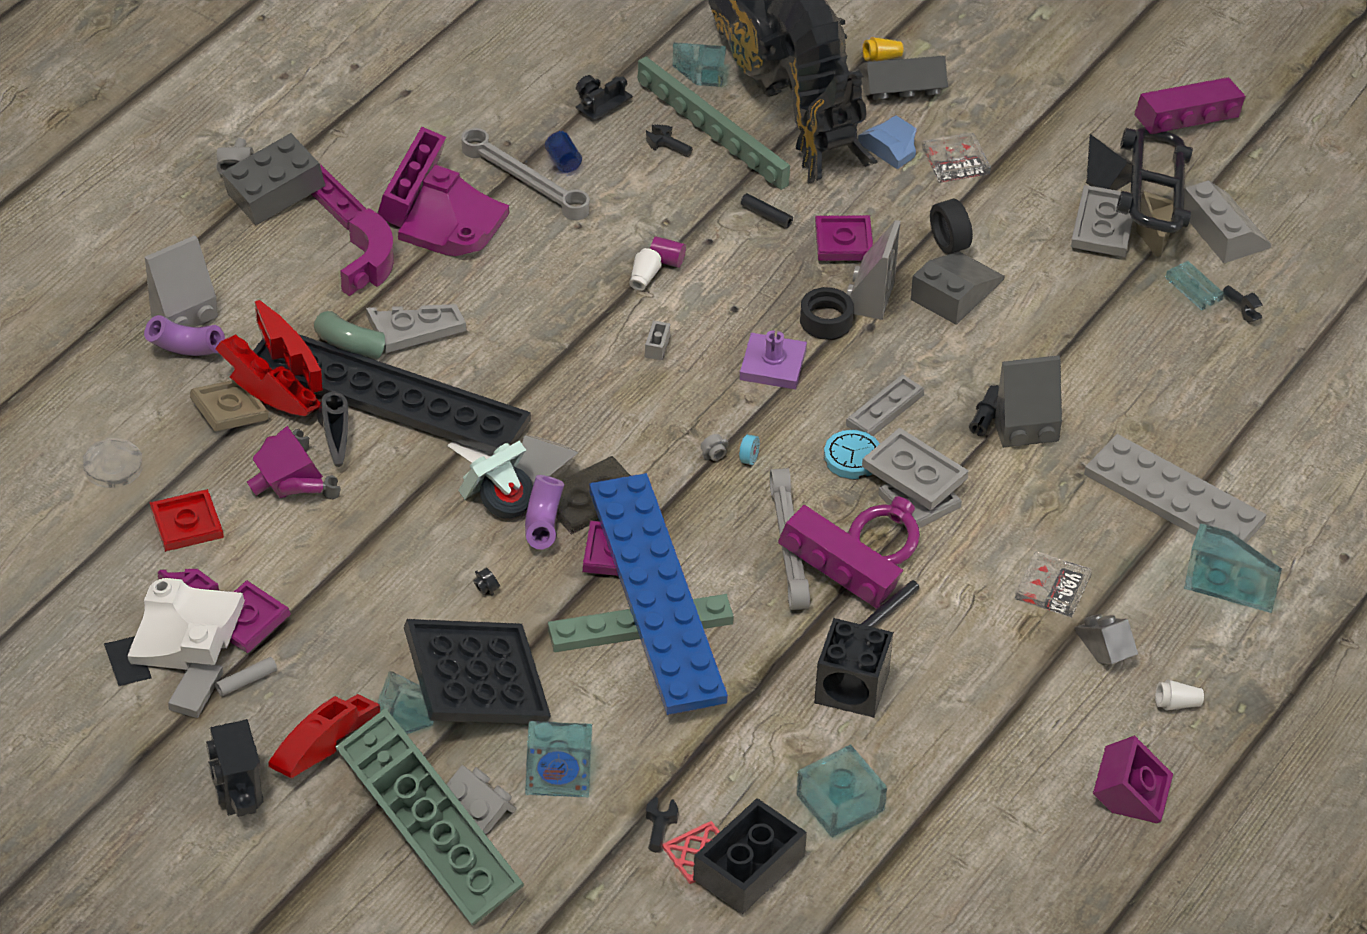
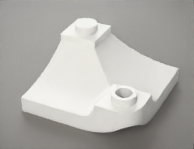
M162 578L153 582L145 596L144 616L127 656L130 664L185 670L188 669L191 663L215 665L221 648L227 649L245 602L243 594L196 589L187 586L181 579Z

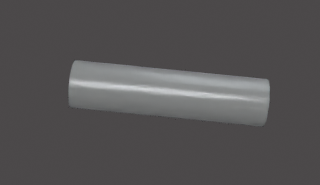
M272 657L266 658L216 682L217 692L223 697L277 671V665Z

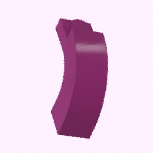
M370 208L349 221L350 242L365 253L340 270L341 291L348 296L364 288L369 282L379 287L388 278L393 268L394 252L391 228L378 213Z

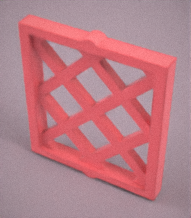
M712 821L662 844V848L673 861L674 866L679 869L689 884L696 881L693 880V873L692 875L688 874L683 865L694 867V862L685 860L686 853L696 854L706 843L712 840L707 838L709 831H713L716 835L720 832ZM705 831L703 837L695 836ZM686 840L684 846L676 845ZM690 840L701 842L700 849L689 848ZM671 849L682 851L681 858H676Z

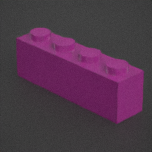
M1229 77L1141 93L1134 115L1150 134L1237 118L1240 115L1246 96Z
M421 126L383 193L378 214L385 221L399 227L403 225L423 186V180L440 160L446 141L445 136Z
M805 504L786 522L778 540L780 545L876 609L895 590L903 572V569Z

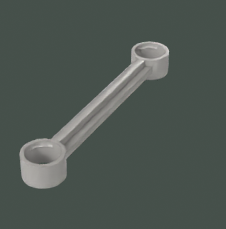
M470 128L463 132L462 152L464 155L470 158H486L562 205V214L567 219L582 220L588 216L590 198L586 192L581 190L567 191L490 144L488 133L483 129ZM471 142H480L479 144H471ZM571 204H581V206H571Z
M789 468L770 469V492L775 502L780 535L786 522L794 515ZM782 546L788 582L790 610L809 609L808 580L805 579L802 559Z

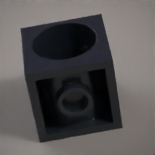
M833 618L817 663L814 703L874 718L890 672L894 632Z

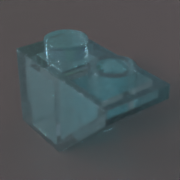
M673 42L672 66L695 85L723 87L726 46Z

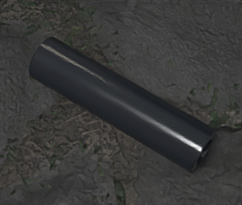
M748 193L742 197L741 205L785 228L790 227L792 224V215Z

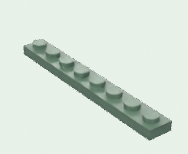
M647 56L638 60L637 77L642 86L656 94L659 99L673 107L679 114H682L696 127L707 133L714 141L728 149L731 154L745 162L768 182L780 190L789 186L790 165Z

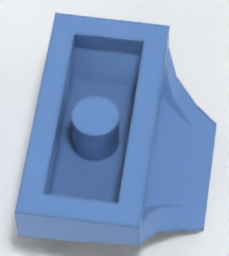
M895 115L884 123L875 125L859 134L858 141L864 148L894 168L899 169L916 156L914 139L917 129Z

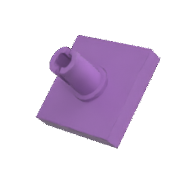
M769 331L766 335L751 333L740 370V380L796 390L807 342L786 339L783 333L779 331L777 332V337H775V331Z

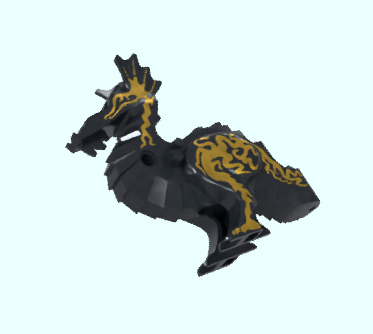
M708 0L720 35L726 36L733 58L739 68L755 79L758 87L762 88L763 93H766L767 97L781 93V89L790 87L792 90L795 123L801 131L795 148L803 153L802 167L808 168V184L814 182L815 178L816 181L822 178V152L847 145L863 166L867 167L870 164L877 163L876 158L857 140V124L863 122L867 116L861 87V78L864 75L860 69L849 72L846 64L847 54L845 52L847 34L844 33V29L841 26L845 24V20L837 17L826 0Z

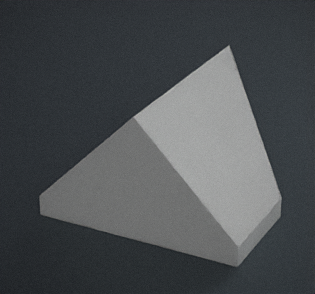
M524 435L522 445L526 451L516 467L523 470L530 477L534 485L537 475H552L579 452L563 444L541 437Z

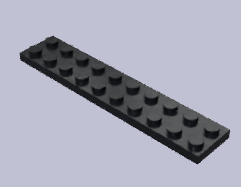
M299 334L321 368L323 391L315 392L317 395L324 396L328 392H339L344 395L350 406L494 454V451L505 443H508L510 446L516 443L531 421V412L356 353L338 349L335 346ZM262 338L253 351L259 357L266 360L272 370L280 366L288 369L284 357L272 360ZM296 375L295 378L306 389H309L304 375Z

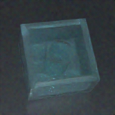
M850 744L798 770L796 795L831 837H834L885 811L887 786Z

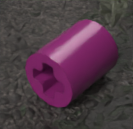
M655 236L650 249L656 251L661 256L660 262L662 264L680 268L685 257L686 244Z

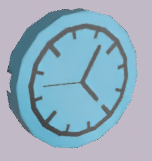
M844 430L832 435L827 440L824 447V461L827 462V467L830 471L840 477L859 479L860 475L865 474L867 477L872 475V473L862 467V459L880 443L875 437L866 432Z

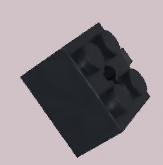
M248 719L210 727L211 740L206 741L209 759L212 760L208 761L211 779L215 780L216 784H219L215 786L218 804L225 805L228 816L236 814L237 817H241L246 814L256 813V809L260 807L264 800L260 782V760Z

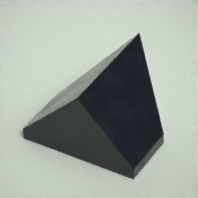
M1090 134L1086 183L1089 186L1116 191L1131 182L1132 161Z

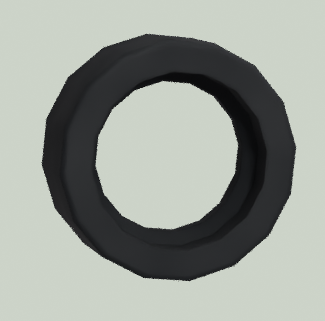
M953 198L932 205L930 224L933 236L940 249L946 254H951L969 248L972 244L973 232L969 215L963 204Z
M831 287L813 289L806 293L801 300L800 324L808 334L819 339L839 338L848 333L852 327L854 303L851 297L842 290ZM823 307L838 310L842 315L837 318L826 319L815 316L812 311Z

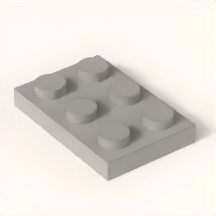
M1084 185L1071 248L1126 256L1133 219L1129 212L1127 215L1116 212L1121 191Z
M898 428L862 459L863 468L929 510L935 508L968 479L969 470L901 428Z

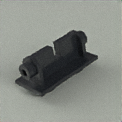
M623 76L614 77L612 81L605 84V89L600 87L592 93L584 95L583 100L576 106V109L592 121L597 120L633 98L625 90L627 80Z

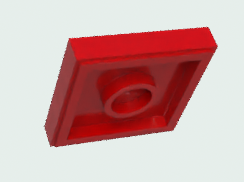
M208 489L150 502V510L165 552L224 538L223 529Z

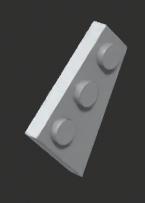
M456 304L423 305L419 310H403V306L392 307V311H377L376 307L366 308V315L373 329L383 332L385 335L384 350L386 353L466 331V321Z

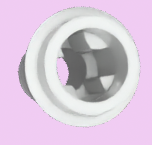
M645 248L635 255L631 280L629 282L633 289L643 291L661 268V256L656 251Z
M1167 679L1165 682H1159L1156 687V705L1163 707L1164 710L1201 707L1204 701V691L1202 688Z

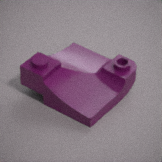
M434 165L423 180V186L418 198L398 231V240L449 256H461L480 251L488 244L509 215V205L476 190L460 177L459 172Z

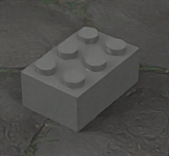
M292 133L221 172L227 194L255 226L325 186L320 163Z

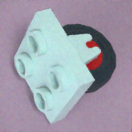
M520 440L511 446L505 443L494 451L493 456L487 459L482 456L470 465L471 470L464 475V481L458 490L464 500L480 492L484 506L492 514L500 518L511 519L522 515L527 510L533 484L530 477L523 470L516 467L526 451Z

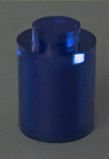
M555 132L545 141V149L560 172L569 173L575 171L580 166L582 155L566 132Z

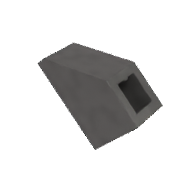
M1097 614L1085 618V624L1075 627L1077 635L1098 663L1113 664L1138 654L1128 619H1119L1115 615L1102 617V614Z

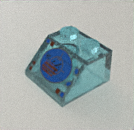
M529 721L525 795L589 798L592 724Z

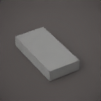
M191 663L168 702L169 710L198 718L215 689V683L220 680L223 674V666Z

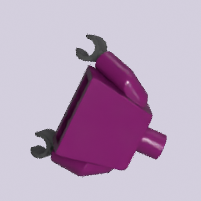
M288 426L283 428L277 435L269 436L265 439L260 450L253 456V461L261 472L246 481L256 496L271 486L279 498L302 493H321L323 490L325 497L336 499L340 495L341 487L337 485L338 479L333 475L327 476L325 481H322V474L306 452L309 448V437H303L304 433L300 429H295L292 432Z

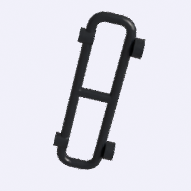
M1145 127L1137 130L1125 128L1120 148L1131 151L1133 147L1130 192L1121 191L1116 212L1126 215L1129 212L1131 218L1139 225L1162 232L1172 233L1181 230L1182 227H1188L1191 211L1184 210L1185 163L1190 162L1193 148L1186 146L1179 136L1171 132L1164 131L1150 134ZM1144 138L1167 142L1175 147L1173 153L1174 177L1143 169ZM1142 180L1174 188L1171 222L1149 217L1141 213Z

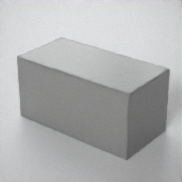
M653 320L645 344V358L663 359L670 338V323Z

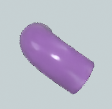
M161 315L150 319L144 330L146 340L162 349L181 355L202 356L216 354L218 352L215 348L220 341L225 339L222 329L217 325L188 327L174 323Z
M537 475L534 481L526 513L525 535L528 543L535 549L549 548L556 539L555 519L564 488V483L556 478Z

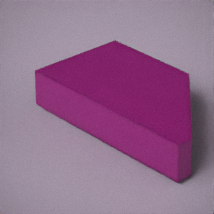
M161 569L157 572L158 579H181L187 586L192 588L219 591L218 583L199 569H185V572H167V569Z

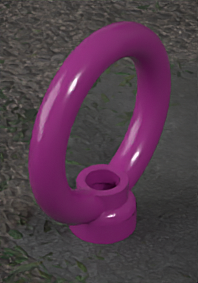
M896 496L890 505H876L861 512L852 522L848 534L860 541V533L863 527L872 519L882 516H888L892 521L904 524L908 532L905 545L898 552L883 556L895 565H899L915 552L919 543V526L912 516L915 507L907 499Z

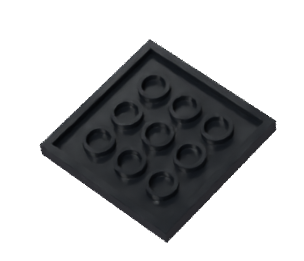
M406 620L403 628L430 721L548 724L551 714L522 623Z

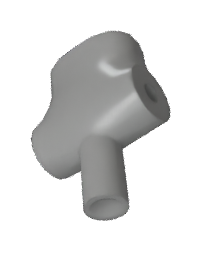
M238 138L233 147L217 149L218 162L216 167L221 175L222 171L254 154L252 147H246L245 139Z

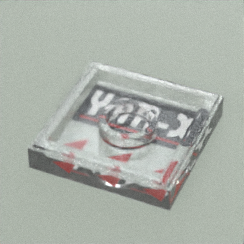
M974 132L923 141L922 149L939 183L991 174V165Z
M1035 551L1018 586L1015 599L1072 618L1091 578L1092 569Z

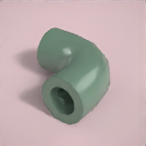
M325 311L315 319V332L326 343L338 349L375 360L379 359L382 355L385 345V335L383 332L351 324L332 311Z

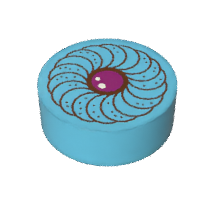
M748 434L744 436L739 451L741 463L753 465L756 462L760 447L758 436Z

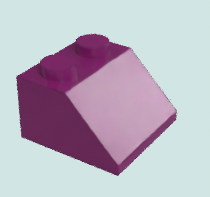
M1134 735L1105 746L1093 795L1112 813L1159 823L1162 821L1173 773Z

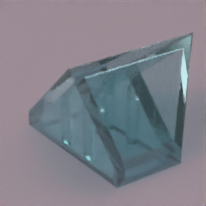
M389 671L378 698L380 712L386 708L406 734L432 726L434 721L429 720L420 685L393 671Z

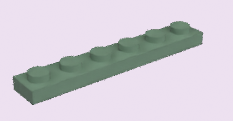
M727 594L693 599L703 629L733 624L734 616ZM630 609L548 622V633L554 653L640 639Z

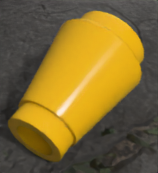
M871 37L863 43V57L866 61L870 62L901 57L903 55V44L901 41Z

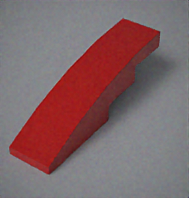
M261 300L254 301L256 323L272 360L284 357L288 369L295 376L304 375L310 391L313 393L323 391L321 368L303 339Z

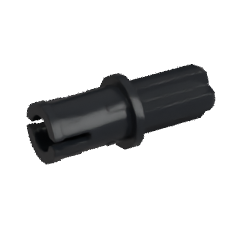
M991 385L983 400L976 405L977 412L969 424V430L973 434L978 425H980L977 435H985L992 419L995 418L999 385Z

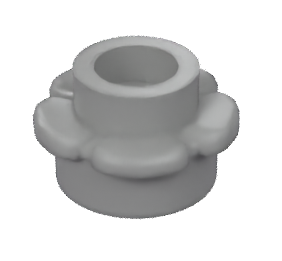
M713 434L707 437L700 447L706 460L712 459L717 461L726 455V448L729 443L726 439H722L719 434Z

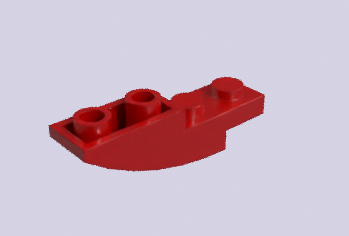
M236 334L220 341L215 348L235 368L230 378L255 398L274 408L295 415L307 416L319 410L321 402L316 399L312 391L306 389L295 378V375L290 370L285 369L283 366L272 370L268 362L259 357L249 347L248 343Z
M359 694L346 701L336 696L332 697L312 711L290 732L268 761L269 768L289 778L299 775L301 772L337 752L336 741L363 726L380 713V704Z

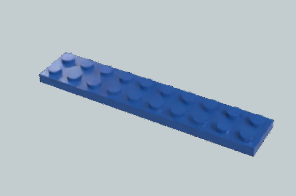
M647 473L589 483V492L666 714L670 715L727 704L728 695Z

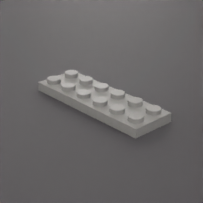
M1116 434L1085 466L1084 475L1233 557L1266 520L1267 514L1119 434Z

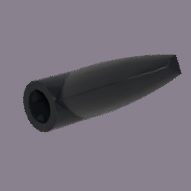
M328 392L322 398L317 413V420L324 427L333 463L336 467H340L344 462L347 445L348 403L341 393Z

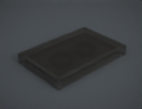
M610 456L560 480L564 483V488L556 518L570 534L588 527L590 521H599L589 492V483L631 475L613 456Z

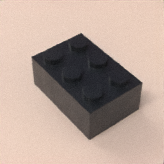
M756 798L694 855L693 880L741 914H744L805 856L807 832Z

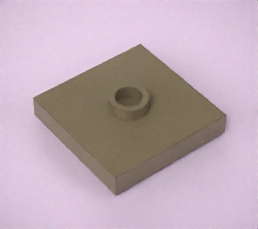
M233 380L193 388L190 391L191 400L214 431L268 420L269 412L262 402L241 388Z

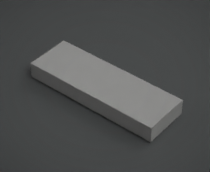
M902 374L846 418V426L852 430L866 432L874 436L924 396L925 388Z

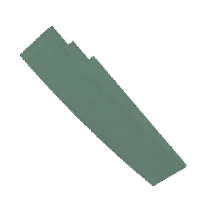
M386 708L336 746L343 758L472 926L525 886Z

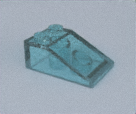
M1200 523L1191 549L1184 589L1272 613L1282 568L1232 532Z

